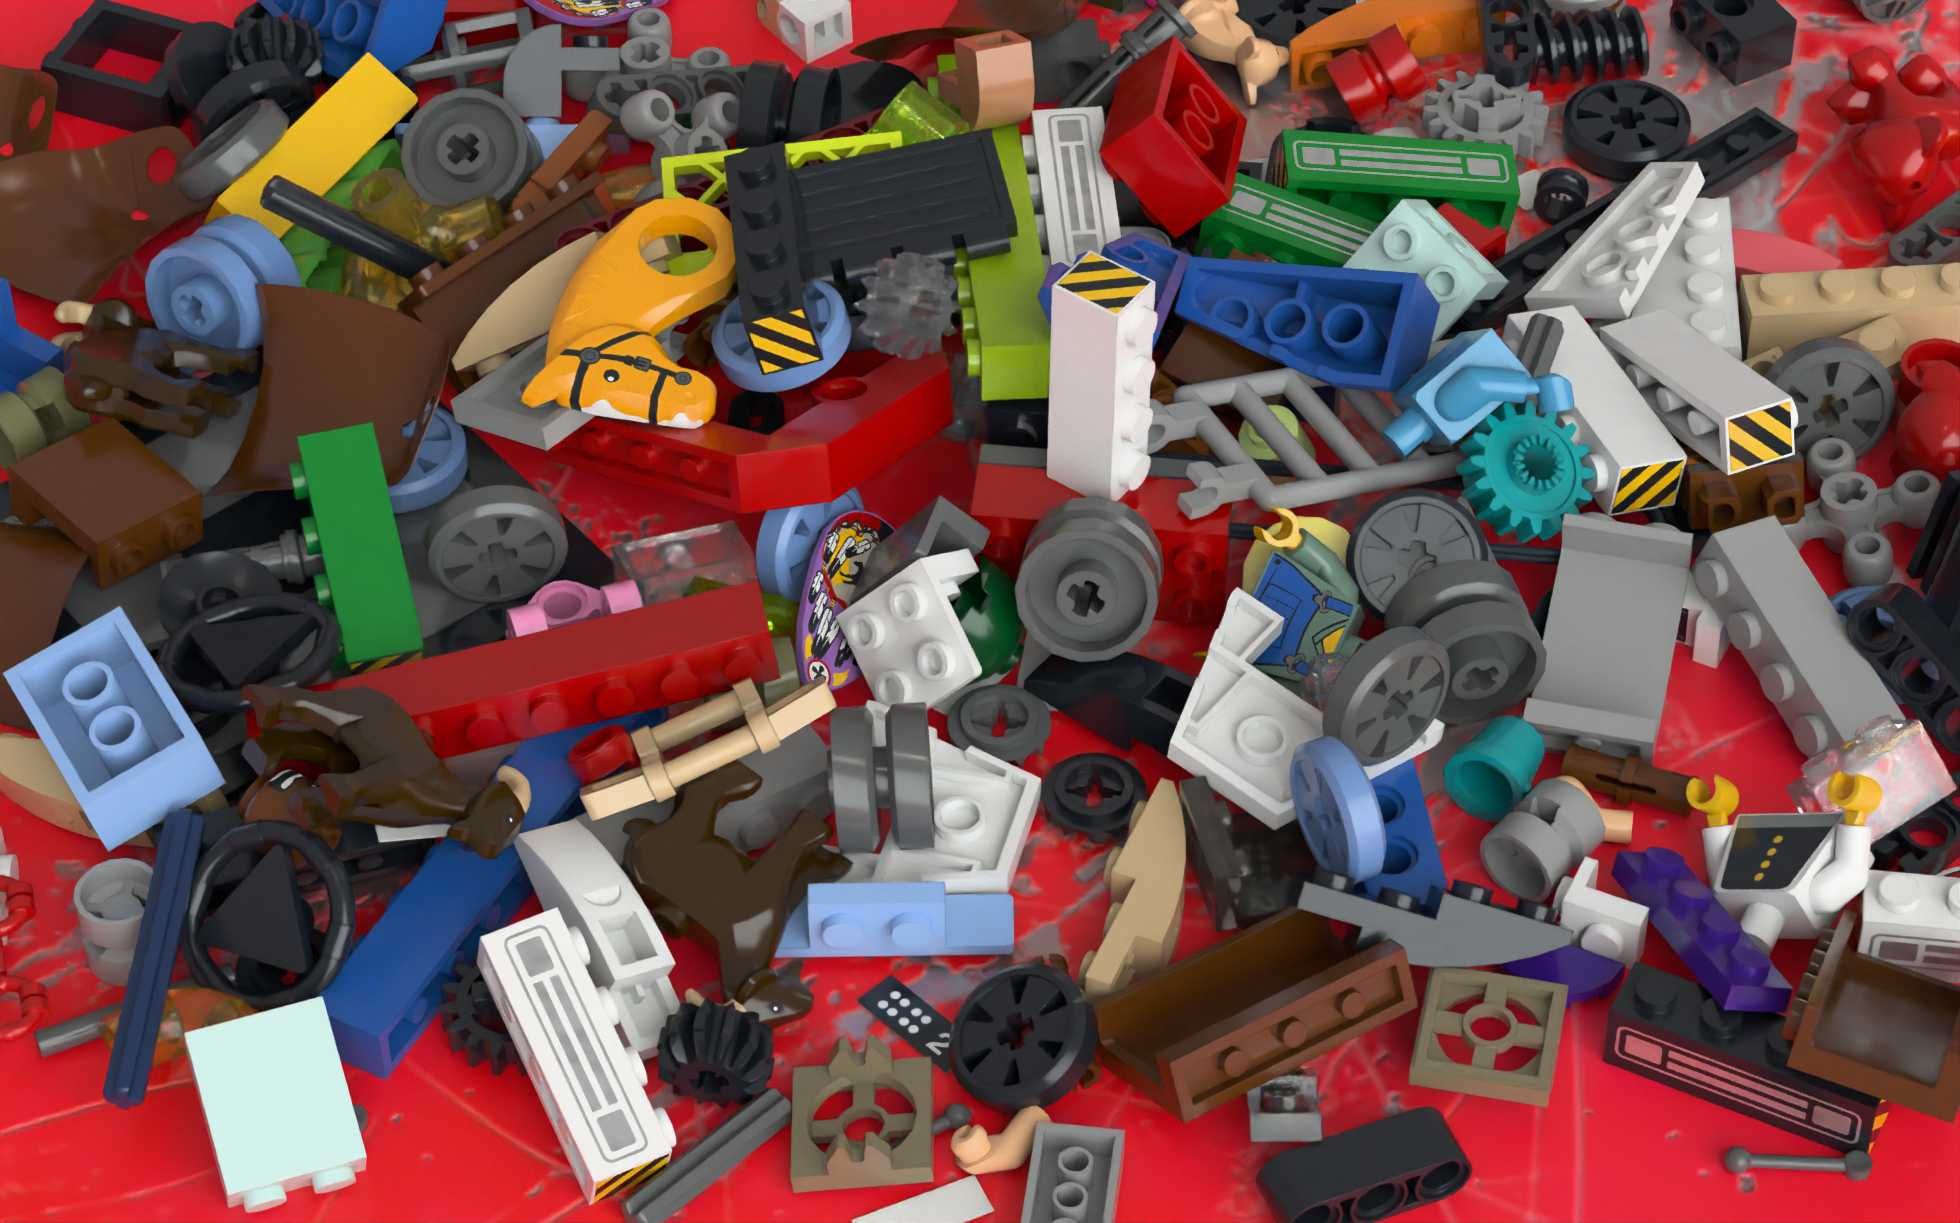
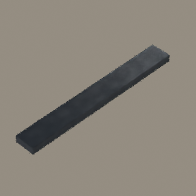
M1754 107L1662 162H1698L1705 183L1696 198L1715 199L1796 151L1799 134L1758 107ZM1634 179L1492 261L1491 264L1509 281L1508 284L1494 299L1475 300L1450 327L1449 331L1461 333L1489 328L1495 331L1506 324L1509 314L1528 311V306L1524 300L1525 295Z

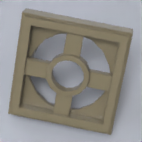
M1431 967L1410 1065L1409 1084L1548 1107L1557 1068L1569 985L1461 967ZM1475 999H1484V1003L1473 1006L1465 1014L1449 1012L1456 1005ZM1506 1003L1519 1007L1534 1019L1537 1026L1517 1023L1514 1014L1505 1007ZM1493 1017L1504 1022L1510 1031L1502 1039L1487 1041L1473 1034L1470 1026L1477 1019ZM1439 1033L1462 1037L1466 1045L1474 1050L1472 1065L1458 1064L1447 1057L1438 1042ZM1512 1046L1539 1050L1537 1055L1520 1069L1511 1072L1493 1069L1496 1055L1506 1052Z
M868 1035L865 1051L863 1052L853 1051L846 1037L839 1038L829 1052L828 1065L793 1067L790 1166L793 1192L934 1182V1068L931 1056L893 1059L890 1047L876 1036ZM891 1088L902 1093L911 1103L914 1113L889 1115L882 1107L876 1105V1089ZM853 1091V1106L845 1110L838 1119L813 1121L815 1112L828 1097L837 1092ZM860 1118H874L883 1124V1129L879 1135H876L874 1132H865L864 1142L851 1140L845 1135L846 1128L850 1123ZM906 1137L901 1145L891 1150L888 1144L891 1138ZM831 1143L826 1153L822 1152L815 1144Z

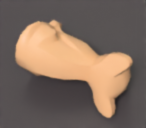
M1187 0L1178 9L1197 31V34L1192 39L1184 37L1180 42L1195 55L1213 61L1236 65L1241 79L1244 100L1248 106L1256 104L1257 86L1265 85L1275 79L1279 67L1289 64V51L1286 47L1274 45L1263 38H1256L1251 26L1235 15L1239 12L1236 0Z

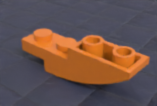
M1366 0L1334 13L1307 28L1290 41L1288 88L1290 93L1336 86L1325 63L1351 48L1363 53L1366 51L1368 38L1394 23L1415 59L1481 50L1476 0ZM1499 11L1491 16L1501 23H1506L1507 11Z

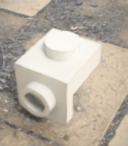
M1585 856L1575 877L1564 876L1561 880L1554 898L1553 908L1558 909L1557 915L1561 917L1560 922L1574 931L1570 945L1623 963L1625 968L1632 969L1635 961L1639 962L1644 952L1649 908L1596 890L1599 861Z

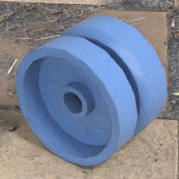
M239 214L218 216L197 229L190 237H184L163 249L150 261L145 277L147 304L159 330H170L222 348H244L255 350L259 345H263V321L255 284L301 287V279L294 261L277 236L257 220Z

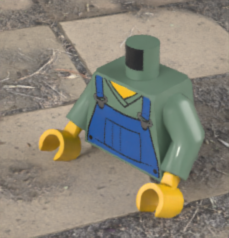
M1270 505L1268 508L1272 512L1277 513L1281 518L1282 527L1276 535L1271 536L1264 529L1254 526V535L1264 543L1275 547H1283V553L1275 549L1272 550L1251 596L1282 616L1284 623L1281 634L1253 662L1252 666L1307 702L1314 694L1328 696L1329 690L1342 667L1360 647L1368 642L1357 636L1366 615L1361 606L1357 604L1359 588L1337 554L1307 530L1299 528L1298 519L1293 512L1276 505ZM1208 651L1196 652L1193 656L1206 660Z

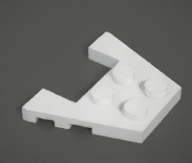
M1236 587L1229 597L1224 616L1210 643L1208 655L1199 677H1196L1169 744L1167 757L1267 826L1276 830L1297 819L1290 787V765L1298 745L1324 736L1322 729L1323 713L1252 666L1253 662L1281 634L1284 618ZM1435 718L1422 736L1407 750L1384 763L1363 767L1369 779L1371 780L1436 746L1442 738L1445 724Z
M868 700L866 707L873 715L876 746H886L885 715L890 707L877 701ZM928 726L933 782L935 848L900 850L893 840L891 825L880 854L866 852L842 854L853 862V866L847 875L835 883L945 882V895L1007 894L1042 796L1041 778L971 745L966 751H963L938 739L937 729ZM822 845L826 849L840 854L839 847Z

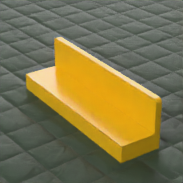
M367 52L286 131L283 138L262 160L216 199L204 223L207 224L218 216L239 214L257 220L280 240L295 223L261 206L260 198L267 182L274 175H280L323 197L416 105L418 97L375 57Z

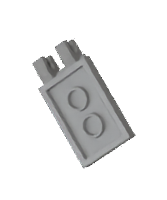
M688 316L667 327L654 337L663 347L669 358L675 363L685 355L684 341L688 335L672 330L676 325H683L687 322ZM549 332L451 400L456 423L546 451L596 415L560 406L556 399L533 408L521 401L527 386L545 368Z

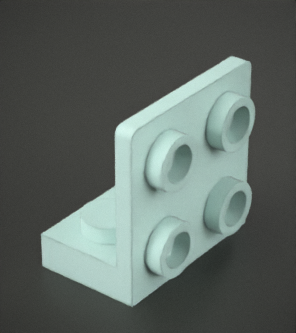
M1402 199L1342 267L1418 273L1440 304L1431 342L1439 341L1475 300L1494 299L1509 282L1426 200Z

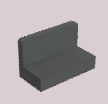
M939 495L872 549L849 602L851 604L856 603L920 558L969 548L972 557H974L984 549L991 531Z

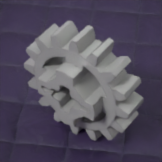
M1483 68L1478 69L1475 77H1469L1465 72L1459 70L1456 71L1454 83L1441 78L1437 81L1436 91H1427L1425 106H1423L1422 131L1427 132V139L1509 144L1513 146L1514 158L1518 154L1530 159L1534 155V146H1543L1545 143L1549 107L1542 105L1543 93L1541 90L1528 92L1529 82L1517 87H1504L1495 81V75L1485 74Z

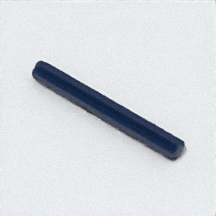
M180 808L178 812L169 813L164 821L102 1093L105 1101L116 1104L117 1108L129 1110L131 1106L141 1105L145 1099L194 879L195 865L198 861L204 834L205 822L203 818L192 814V810L187 808Z

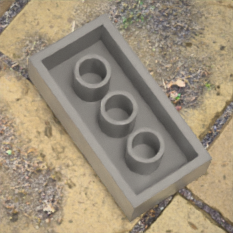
M1037 1121L1021 1223H1115L1124 1163L1125 1130Z

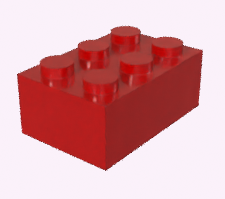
M1173 35L1119 73L1098 153L1108 174L1118 182L1124 181L1137 195L1141 209L1147 218L1156 225L1162 224L1174 238H1177L1231 200L1247 119Z

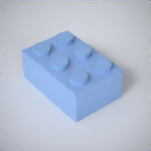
M121 606L3 672V675L108 852L161 822L169 813L178 812L180 808H185L226 784L204 741Z

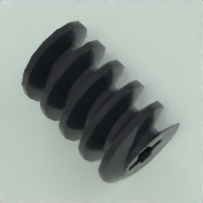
M1634 5L1624 6L1619 17L1611 7L1601 8L1596 19L1588 8L1578 10L1574 22L1566 10L1556 12L1551 23L1543 12L1533 14L1537 54L1534 74L1529 80L1531 85H1536L1539 70L1542 68H1546L1552 84L1559 82L1562 67L1568 66L1574 82L1581 81L1585 65H1591L1596 80L1604 79L1607 63H1613L1619 78L1626 77L1630 61L1636 62L1641 77L1648 74L1650 63L1648 35L1642 17Z

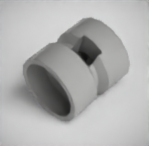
M1555 778L1542 780L1514 808V812L1508 813L1485 836L1480 843V856L1484 868L1492 880L1506 893L1516 899L1524 898L1535 902H1543L1560 885L1563 877L1569 876L1571 869L1577 868L1583 862L1585 856L1588 857L1604 840L1605 825L1602 815L1593 801L1579 788L1567 781Z
M121 858L110 859L94 865L80 877L74 888V906L78 923L82 930V941L87 962L93 974L105 983L121 987L127 986L153 874V868L142 861Z

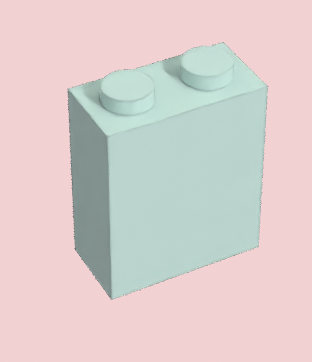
M323 996L184 1033L187 1057L228 1208L244 1204L245 1211L248 1213L270 1209L287 1201L285 1192L313 1185L315 1193L335 1191L355 1183L354 1173L366 1170L367 1155Z

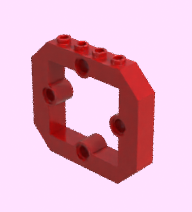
M704 309L689 315L687 322L683 325H676L672 331L689 335L699 325V317ZM918 327L909 336L891 346L867 352L844 353L839 361L826 373L804 384L806 386H813L811 391L812 409L770 435L752 432L711 420L696 429L596 415L547 451L545 450L546 459L738 513L833 502L954 423L950 368L937 331ZM686 355L676 362L680 367L694 371L701 368L692 364Z

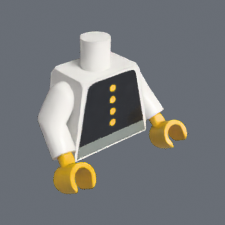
M1836 771L1832 774L1827 784L1828 799L1833 805L1844 808L1845 812L1738 814L1734 824L1728 825L1727 816L1735 811L1739 802L1737 788L1729 780L1715 774L1714 783L1716 790L1713 798L1710 800V791L1707 784L1697 778H1692L1687 785V800L1691 806L1707 814L1708 828L1702 829V838L1710 889L1717 901L1733 919L1741 924L1743 931L1762 953L1769 956L1777 939H1816L1820 937L1823 926L1830 927L1843 906L1866 887L1869 869L1875 858L1870 851L1872 826L1865 824V816L1874 812L1882 800V789L1874 779L1860 773L1855 777L1842 771Z

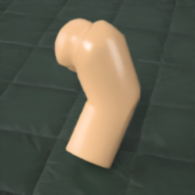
M1038 1106L1023 1108L1017 1112L1003 1133L987 1136L986 1131L980 1125H974L973 1128L970 1125H965L958 1129L951 1139V1149L956 1155V1164L964 1171L973 1175L1016 1169L1025 1162L1032 1152L1037 1121L1051 1122L1050 1117Z

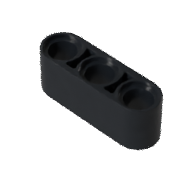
M1900 583L1885 584L1855 604L1850 610L1846 621L1848 637L1857 650L1934 737L1950 752L1960 755V640L1912 588ZM1877 607L1884 609L1890 614L1894 620V631L1887 629L1881 624L1877 616ZM1920 657L1930 660L1938 670L1939 680L1929 677L1921 667Z
M1425 1106L1285 1151L1264 1164L1257 1174L1256 1184L1277 1223H1374L1443 1200L1455 1194L1468 1182L1473 1169L1442 1113L1435 1107Z

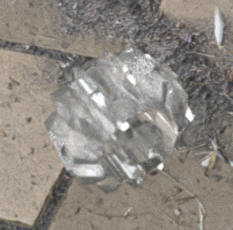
M903 252L902 254H897L896 259L884 258L876 260L877 277L868 275L860 279L868 290L867 298L853 304L859 311L867 312L866 318L858 329L864 332L866 336L874 337L873 347L877 348L878 351L891 355L895 353L899 358L915 360L920 358L923 352L933 354L934 352L942 351L941 335L950 336L958 333L950 322L951 313H956L965 308L958 301L951 300V295L960 282L956 281L952 276L944 275L945 264H942L937 259L920 257L918 253Z

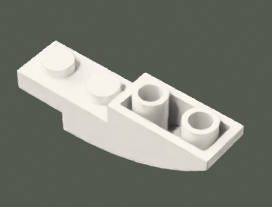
M577 819L518 834L513 843L544 912L558 907L567 928L574 925L577 926L586 942L590 955V964L585 967L595 988L604 985L614 1001L619 1018V1023L614 1028L623 1047L633 1046L641 1060L658 1056L659 1050L656 1047L662 1027H665L667 1016L676 1014L680 1007V1002L668 978V974L676 963L638 892L608 850Z

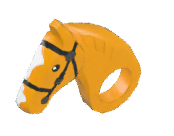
M689 197L656 199L635 209L599 239L568 282L559 300L549 329L545 368L527 386L521 401L533 408L556 399L560 406L597 416L676 428L696 429L709 422L715 414L717 389L712 379L698 371L680 367L669 358L663 347L654 337L681 319L726 297L735 282L737 272L732 226L724 214L716 207ZM681 234L695 237L707 244L715 256L704 269L690 275L673 276L660 273L648 266L641 257V252L650 242L662 236Z

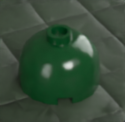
M980 555V565H977L979 572L958 585L961 595L950 602L982 668L981 675L966 685L988 679L996 672L999 675L1007 673L1017 664L1024 651V645L1021 641L1026 627L1017 611L1016 584L1003 569L986 555Z

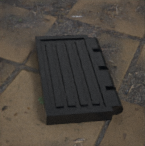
M991 128L794 169L804 197L813 277L829 284L834 289L836 287L833 275L844 273L847 287L896 277L894 262L904 260L908 274L957 264L954 249L964 248L968 261L1011 253L1009 238L1018 236L1017 220Z

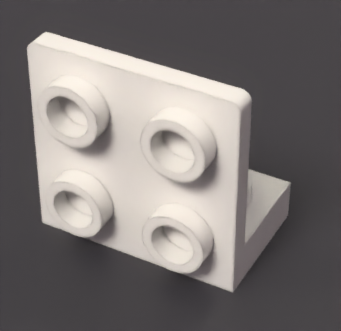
M969 548L918 559L835 616L877 702L888 707L897 703L926 702L928 710L981 675L982 668L950 603L961 595L958 585L979 572Z

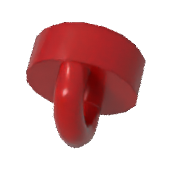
M610 725L593 732L577 743L568 754L567 763L579 782L587 786L603 780L600 778L615 771L624 763L626 765L624 772L641 766V759L625 728L620 725Z

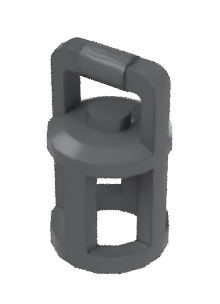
M529 6L444 23L441 32L443 50L418 57L397 70V78L409 76L416 80V82L439 77L440 79L450 78L452 90L470 88L484 89L494 95L503 93V79L468 85V82L474 81L472 71L505 65L518 42L534 31ZM517 23L520 34L519 37L468 47L465 36L458 38V34Z

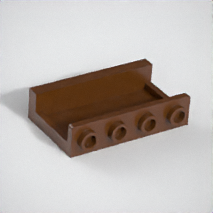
M598 171L581 182L572 173L544 193L550 202L535 211L530 202L524 204L499 222L504 228V232L490 240L483 231L454 251L459 261L444 270L439 261H436L408 280L413 291L401 300L397 306L404 315L434 329L450 342L446 377L458 394H461L482 379L479 378L476 370L473 372L456 371L452 358L468 332L486 309L512 283L536 264L554 253V241L561 232L608 213L594 192V189L604 182Z
M1295 906L1285 909L1092 1003L1098 1021L1097 1049L1102 1066L1183 1123H1187L1418 1007L1404 946L1389 938L1358 954H1354L1343 944L1342 939L1333 934L1328 917L1305 911Z
M1844 909L1837 929L1826 925L1823 926L1816 949L1814 948L1807 971L1803 975L1797 995L1794 997L1781 1035L1782 1038L1794 1042L1786 1066L1954 1123L1960 1106V986L1850 949L1848 943L1858 913Z

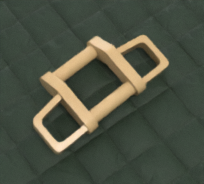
M824 676L812 680L766 708L751 677H748L733 684L734 690L650 729L647 724L630 732V736L641 759V766L580 789V798L591 821L654 799L660 803L677 795V787L758 749L761 750L762 754H765L780 747V740L837 706ZM745 714L748 725L669 762H665L662 752Z

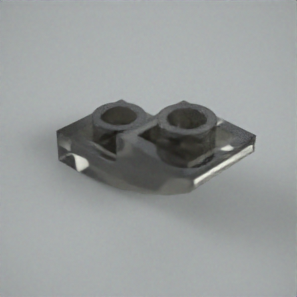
M1299 1066L1245 1093L1250 1142L1322 1141V1113L1318 1106L1317 1074L1314 1067Z

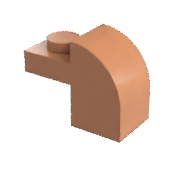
M1009 29L954 39L957 70L938 73L937 79L939 97L959 107L961 110L962 131L968 133L1025 122L1032 112L1035 94L1031 41Z

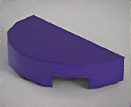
M1567 945L1538 956L1497 964V968L1504 975L1569 985L1566 1009H1570L1571 1002L1590 1000L1598 995L1599 1000L1610 996L1624 978L1625 964L1572 945Z

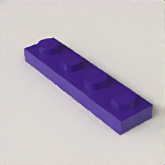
M1650 847L1645 852L1618 851L1611 875L1635 903L1649 908L1648 919L1724 1010L1786 1013L1793 987L1775 968L1771 959L1762 953L1743 931L1741 924L1733 919L1713 896V892L1685 864V860L1681 855L1661 847Z

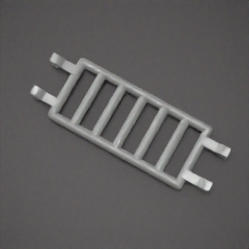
M1452 339L1431 342L1427 362L1419 369H1422ZM1286 367L1183 385L1176 388L1173 392V404L1163 406L1158 400L1150 399L1149 408L1153 411V419L1148 430L1147 455L1160 450L1169 441L1200 436L1224 464L1223 467L1215 468L1213 464L1207 461L1188 464L1186 475L1196 485L1197 489L1180 493L1176 504L1189 519H1195L1212 513L1221 504L1250 498L1262 510L1272 512L1268 508L1270 505L1290 509L1461 476V474L1456 473V466L1464 461L1466 454L1459 448V445L1470 434L1467 432L1452 445H1446L1451 452L1430 456L1421 446L1406 461L1396 455L1400 462L1378 465L1312 389L1328 386V384L1295 369ZM1414 373L1409 379H1407V380L1397 389V391H1398L1403 385H1405V384L1415 375V373ZM1337 388L1383 440L1380 434L1381 431L1396 419L1387 406L1373 391ZM1284 394L1350 471L1327 475L1260 397ZM1232 403L1298 481L1274 485L1211 411L1209 406Z

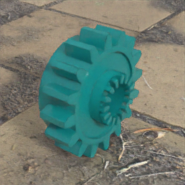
M1529 400L1515 409L1509 402L1504 403L1472 428L1473 434L1460 442L1459 448L1466 455L1464 461L1456 466V473L1461 474L1463 477L1464 490L1461 494L1463 498L1469 499L1471 505L1476 510L1475 517L1479 521L1484 519L1494 526L1495 534L1500 537L1507 532L1516 533L1520 543H1526L1537 535L1542 541H1545L1561 532L1564 513L1581 516L1578 509L1591 502L1593 495L1583 488L1582 485L1595 477L1594 470L1582 466L1580 461L1582 457L1590 452L1589 446H1574L1570 440L1577 427L1571 423L1563 428H1559L1555 424L1557 412L1541 413L1536 416L1534 403Z

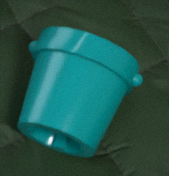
M1503 715L1492 719L1469 743L1459 747L1445 766V769H1443L1442 775L1448 794L1457 806L1469 815L1486 822H1500L1508 813L1514 812V808L1533 790L1531 783L1545 754L1543 739L1537 730L1523 719Z

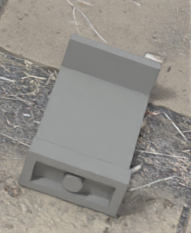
M1588 512L1581 516L1564 513L1562 548L1543 637V645L1547 651L1545 672L1534 688L1531 698L1527 697L1523 720L1532 725L1542 737L1545 752L1565 755L1569 744L1575 743L1580 747L1626 759L1629 753L1642 756L1643 764L1653 766L1691 565L1692 533L1680 532L1676 527L1665 523H1649L1642 526L1617 522L1612 517L1597 512Z

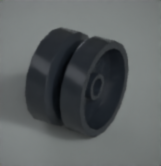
M754 59L749 66L744 81L739 108L736 149L762 147L781 141L788 144L841 124L842 93L839 70L835 67L805 65L793 82L792 74L787 64Z

